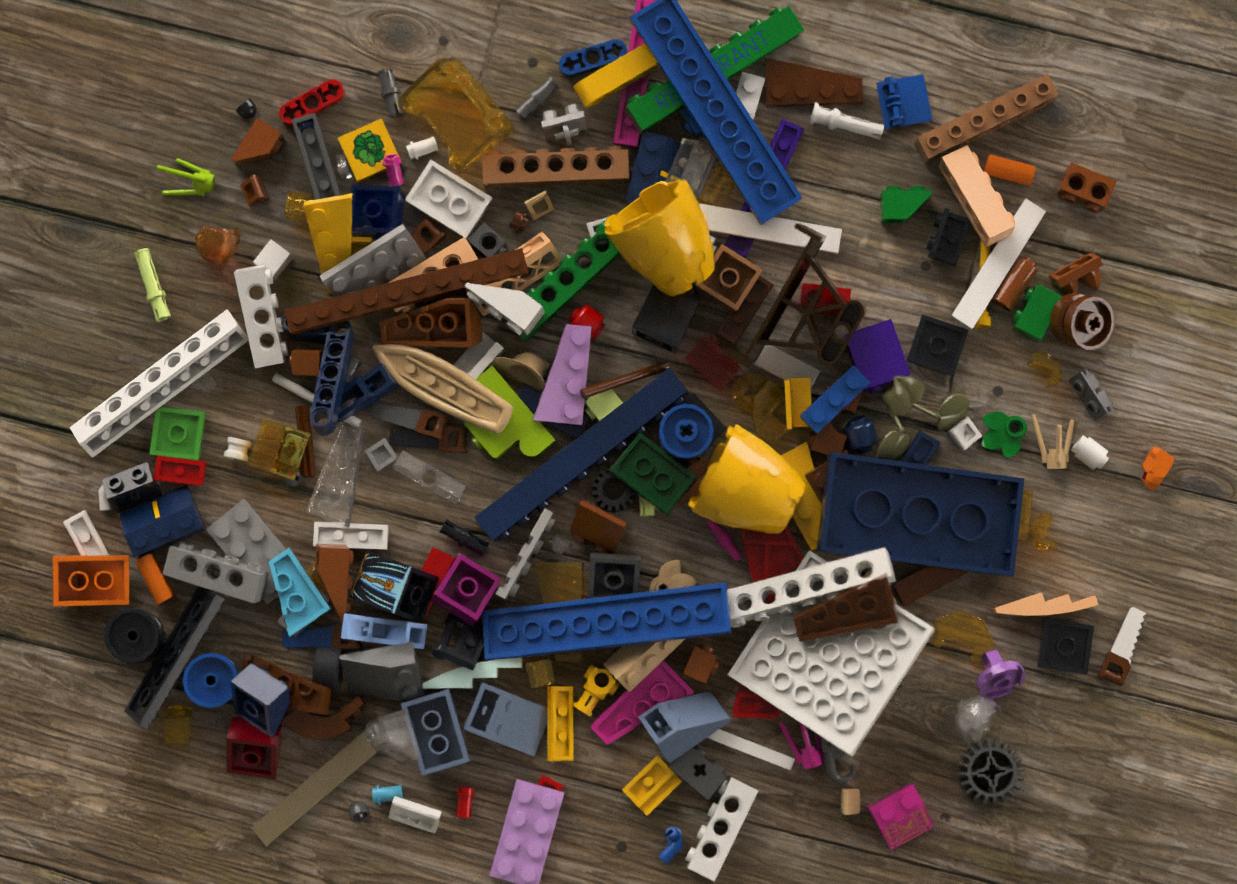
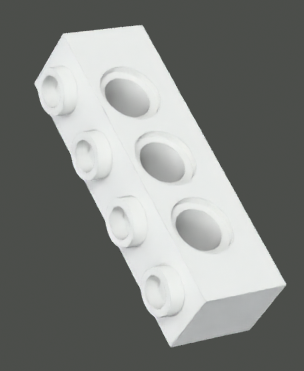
M265 264L236 270L234 275L255 368L284 363L286 360L285 356L289 355L287 342H282L280 332H284L281 324V317L277 318L275 308H278L276 293H271L270 284H273L271 270H266ZM260 286L264 291L263 297H254L251 294V287ZM258 310H265L269 314V320L265 322L259 321L256 317V312ZM263 334L272 335L274 344L265 345L261 340V336Z
M730 777L729 781H723L718 791L721 794L718 804L712 803L707 814L711 818L707 826L702 824L696 836L699 839V843L696 849L690 848L685 861L689 862L687 868L715 881L758 793L757 789L733 777ZM729 798H735L738 801V808L734 812L725 810L724 803ZM717 821L727 823V831L724 834L720 835L714 832L713 826ZM707 843H712L716 846V853L712 857H707L702 853L703 846Z

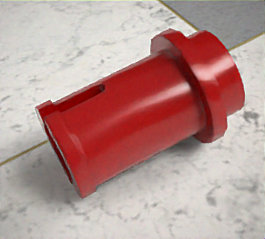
M459 786L458 791L455 793L458 795L456 817L472 818V799L475 796L473 787Z

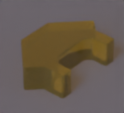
M959 610L933 621L937 632L932 646L940 648L944 639L950 637L970 646L973 652L969 661L979 664L984 651L994 647L985 621L965 611Z

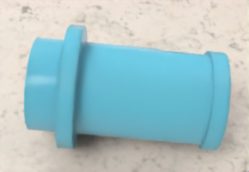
M401 784L381 788L377 785V788H372L373 803H378V805H381V802L393 801L394 796L403 798Z

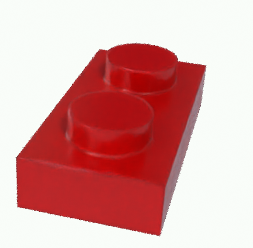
M157 455L154 479L156 481L204 486L207 462Z

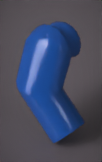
M674 826L666 829L667 847L658 855L666 864L683 848L682 833L679 828Z

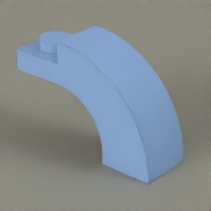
M344 614L341 638L387 645L413 642L414 648L424 649L427 624Z

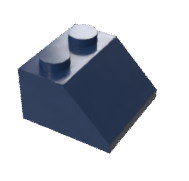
M251 663L231 681L234 712L272 737L275 735L290 704L289 688L283 681L276 680L266 670L259 669Z

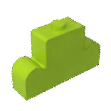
M493 366L476 378L478 382L513 406L510 421L500 434H495L464 421L466 427L474 435L471 440L480 450L485 448L494 459L498 460L520 442L519 447L523 454L530 458H537L556 443V440L540 421L532 420L534 414Z

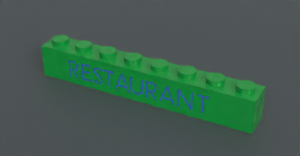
M781 6L777 7L768 14L770 16L763 22L761 19L756 20L748 26L750 30L742 34L739 31L728 38L730 42L726 45L721 46V44H718L709 50L727 80L803 33L804 28L790 6L784 9ZM668 80L663 84L660 81L654 83L647 89L648 93L642 97L640 94H637L627 101L629 105L626 106L624 111L639 135L685 107Z

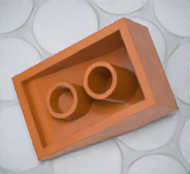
M129 555L52 556L53 606L129 605Z

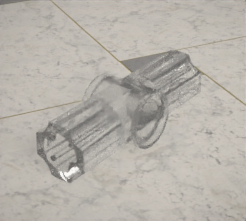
M404 450L399 454L392 468L456 505L467 488L466 485ZM428 471H433L436 474V480L432 484H426L423 480L424 474Z

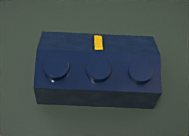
M643 131L626 198V206L639 198L642 190L660 181L670 183L682 180L690 147L667 136Z
M188 484L120 513L124 536L133 557L138 559L207 529Z

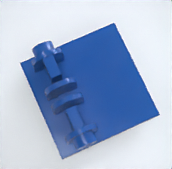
M924 74L898 79L887 77L884 78V81L876 82L885 130L933 121Z

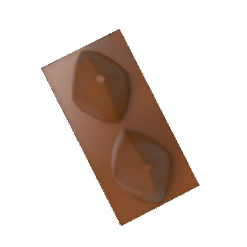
M1090 252L1049 275L1052 284L1056 285L1065 295L1077 293L1078 279L1080 277L1087 286L1098 290L1101 281L1099 267L1103 266V263L1099 256Z

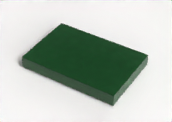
M641 433L638 434L609 470L611 474L666 517H668L698 480L697 476Z

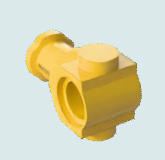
M591 664L584 675V678L587 679L583 686L585 691L578 702L573 703L575 708L589 717H592V711L598 701L604 700L608 693L613 696L620 685L618 681L613 679L608 670L598 669ZM605 673L608 675L609 683L607 686L598 687L596 685L595 677L597 674ZM592 696L587 706H585V703L587 702L589 697Z

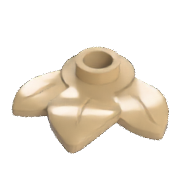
M672 560L661 566L658 577H655L650 582L649 591H658L661 584L665 586V590L696 586L697 581L692 576L681 573L680 560Z

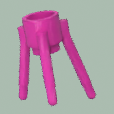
M780 722L779 726L795 755L797 764L802 763L803 769L822 765L821 757H823L819 734L815 733V749V745L811 746L806 726L800 723L805 747L800 749V754L784 723Z

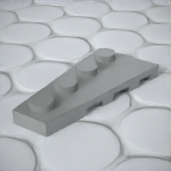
M547 509L543 510L528 537L529 541L524 544L518 554L517 563L510 568L503 588L500 587L496 595L505 600H508L509 596L515 597L520 587L517 584L520 576L527 575L532 565L529 562L532 554L537 555L544 543L541 541L544 532L549 533L556 521L552 519L554 516L553 512Z

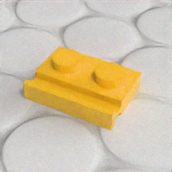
M657 755L622 791L648 816L682 780Z

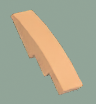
M1041 592L993 608L992 612L993 614L1011 616H1047L1097 606L1098 602L1096 596H1091L1072 603L1069 594L1045 601Z

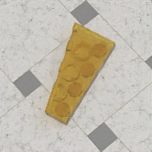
M534 562L544 604L583 599L584 563ZM583 651L556 653V661L583 662Z

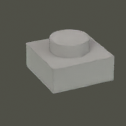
M383 438L364 451L377 472H380L399 459L386 438Z

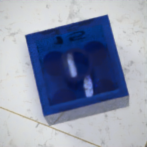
M351 185L352 237H372L373 241H376L402 224L405 195L399 186Z

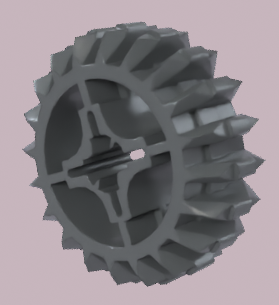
M985 738L984 746H982L979 740H976V750L971 745H968L967 750L971 754L968 756L965 753H961L960 755L963 759H966V763H957L958 767L964 768V772H957V776H965V780L959 782V785L961 787L969 786L964 791L966 795L971 794L973 791L975 792L972 796L973 801H977L982 796L981 804L986 805L988 798H990L991 805L995 806L997 804V797L1001 803H1006L1004 794L1013 798L1015 795L1010 789L1014 788L1018 791L1021 789L1019 785L1015 784V781H1024V777L1017 776V771H1024V767H1016V763L1021 762L1022 758L1016 757L1013 759L1012 756L1016 754L1017 750L1013 748L1007 752L1009 747L1007 742H1004L1000 748V739L995 738L993 746H991L990 738ZM992 751L1003 755L1009 766H998ZM985 752L983 765L980 768L971 770L977 756ZM990 764H992V768L1002 770L993 773L991 779H989V775L979 773L988 770ZM1010 774L1005 786L996 791L999 777ZM972 777H983L989 792L980 790L973 782Z

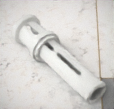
M819 103L814 104L809 124H814L815 122L828 126L831 130L840 128L877 140L881 139L884 125L841 114V111L836 108L831 110L820 107Z

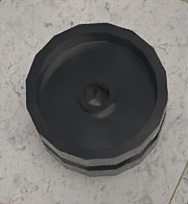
M129 608L121 610L111 617L106 626L104 638L107 649L115 658L122 662L143 663L150 661L158 655L164 645L165 631L163 624L156 615L146 610ZM134 631L138 635L136 640H132V637L135 635Z

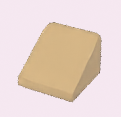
M859 789L840 790L841 813L843 815L860 813Z

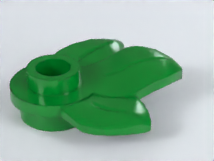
M992 412L985 415L982 420L989 430L983 437L982 446L990 450L1002 449L1005 458H1010L1017 454L1021 448V438L1027 432V424L1024 419L1019 416L1008 417L1003 412ZM1012 424L1018 426L1019 430L1017 433H1013L1010 430Z

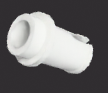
M434 136L416 143L410 142V145L406 146L410 159L415 158L416 160H419L418 157L439 151Z

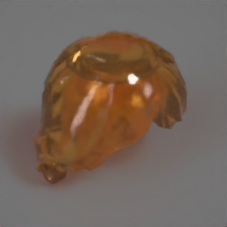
M202 225V230H199V233L195 236L199 255L210 263L221 264L229 261L234 255L238 244L241 243L240 230L238 228L234 230L224 228L221 230L220 228Z

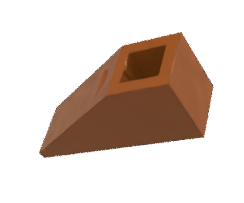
M316 544L315 569L337 617L343 622L344 614H350V600H347V590L350 591L352 587V577L348 576L349 566L353 565V552L350 551L346 544Z

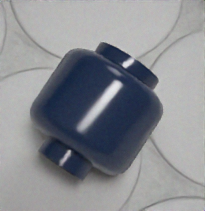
M858 416L847 421L843 432L847 436L846 443L850 450H858L859 454L872 451V446L878 442L874 422L871 419H866V416Z

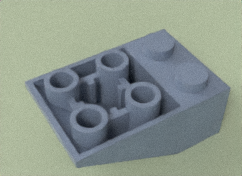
M482 682L464 730L535 756L547 725V708Z
M711 691L660 702L639 716V719L669 763L731 721Z

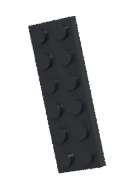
M198 586L124 711L138 725L147 729L156 720L160 706L169 698L175 681L181 678L185 664L188 659L194 656L197 644L209 631L210 622L221 611L224 598L213 590Z

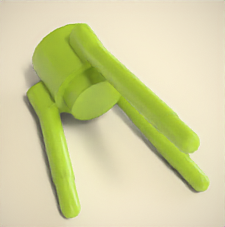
M179 158L176 159V163L195 171V174L160 165L156 167L157 170L192 179V187H196L195 190L162 191V195H199L205 197L206 192L212 193L215 174H210L211 171L201 169Z

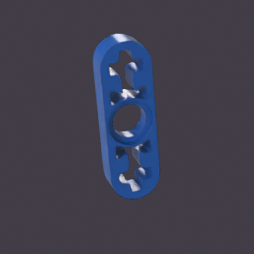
M613 39L567 53L560 58L559 69L562 75L570 78L595 71L627 54V48L623 41ZM613 46H616L617 49H622L620 56L615 57V54L612 53L607 55L608 60L604 61L601 49H605V54L611 52ZM591 52H595L600 56V60L597 64L592 65L586 61V56ZM578 56H582V62L585 66L581 68L580 63L576 64L572 71L563 67L566 66L567 60H571L572 63L579 62Z

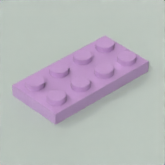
M520 779L516 780L490 876L516 884H539L565 792Z

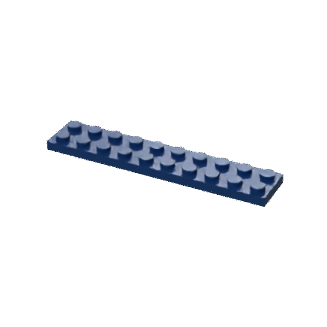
M656 0L630 16L629 20L760 225L802 199L801 194L677 0Z
M726 583L482 611L486 661L731 634L728 588Z

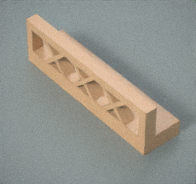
M540 232L517 248L523 249L527 267L533 268L532 274L529 277L523 278L518 276L485 286L501 288L504 282L513 281L511 290L522 291L559 266L562 259L548 237L543 232ZM551 251L555 259L548 264H540L542 257ZM474 302L483 317L489 313L487 305L482 307V305L479 306Z

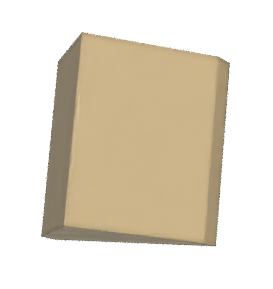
M546 190L523 202L533 221L554 210Z

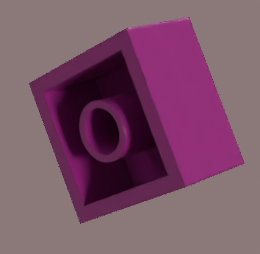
M459 553L430 601L473 626L502 579Z

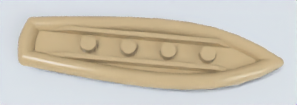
M386 344L372 346V350L379 363L385 365L394 380L410 394L425 403L495 434H500L509 423L513 406L449 362L431 353L404 345Z

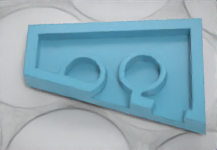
M287 548L268 561L289 637L331 610L291 548Z

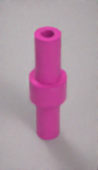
M710 520L705 523L717 538L716 542L721 548L724 547L735 562L743 557L742 553L733 544V538L728 532L725 533L717 523Z

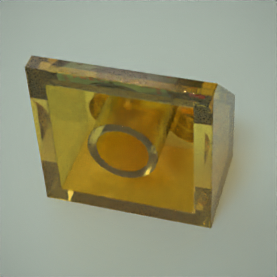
M263 418L247 465L295 480L310 434Z

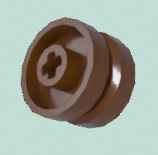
M1070 293L1060 298L1056 302L1050 318L1051 332L1057 341L1063 345L1086 350L1101 348L1112 335L1115 323L1113 309L1106 300L1101 297Z

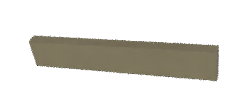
M364 730L255 823L251 829L266 847L269 846L379 752L381 748L369 733Z

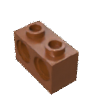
M1071 162L1066 169L1057 194L1061 195V199L1066 202L1075 203L1076 201L1083 204L1084 208L1088 211L1102 212L1108 204L1117 181ZM1069 180H1076L1080 185V189L1073 190L1069 186ZM1092 189L1100 190L1102 199H1095L1091 193Z

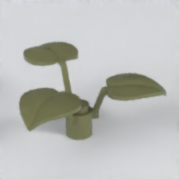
M894 377L893 388L888 389L884 393L882 403L890 409L889 415L894 419L898 431L892 430L883 438L876 458L897 461L908 449L910 437L903 433L904 429L897 415H905L913 407L934 418H938L936 423L938 429L950 430L965 417L969 407V400L962 394L951 395L942 403L939 413H934L916 404L924 394L922 382L912 377Z

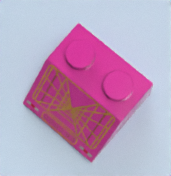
M912 783L866 806L890 851L934 828L926 807Z

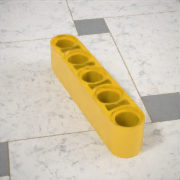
M644 43L582 79L573 88L587 109L659 68V65Z

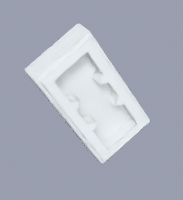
M394 796L388 818L436 833L442 811Z

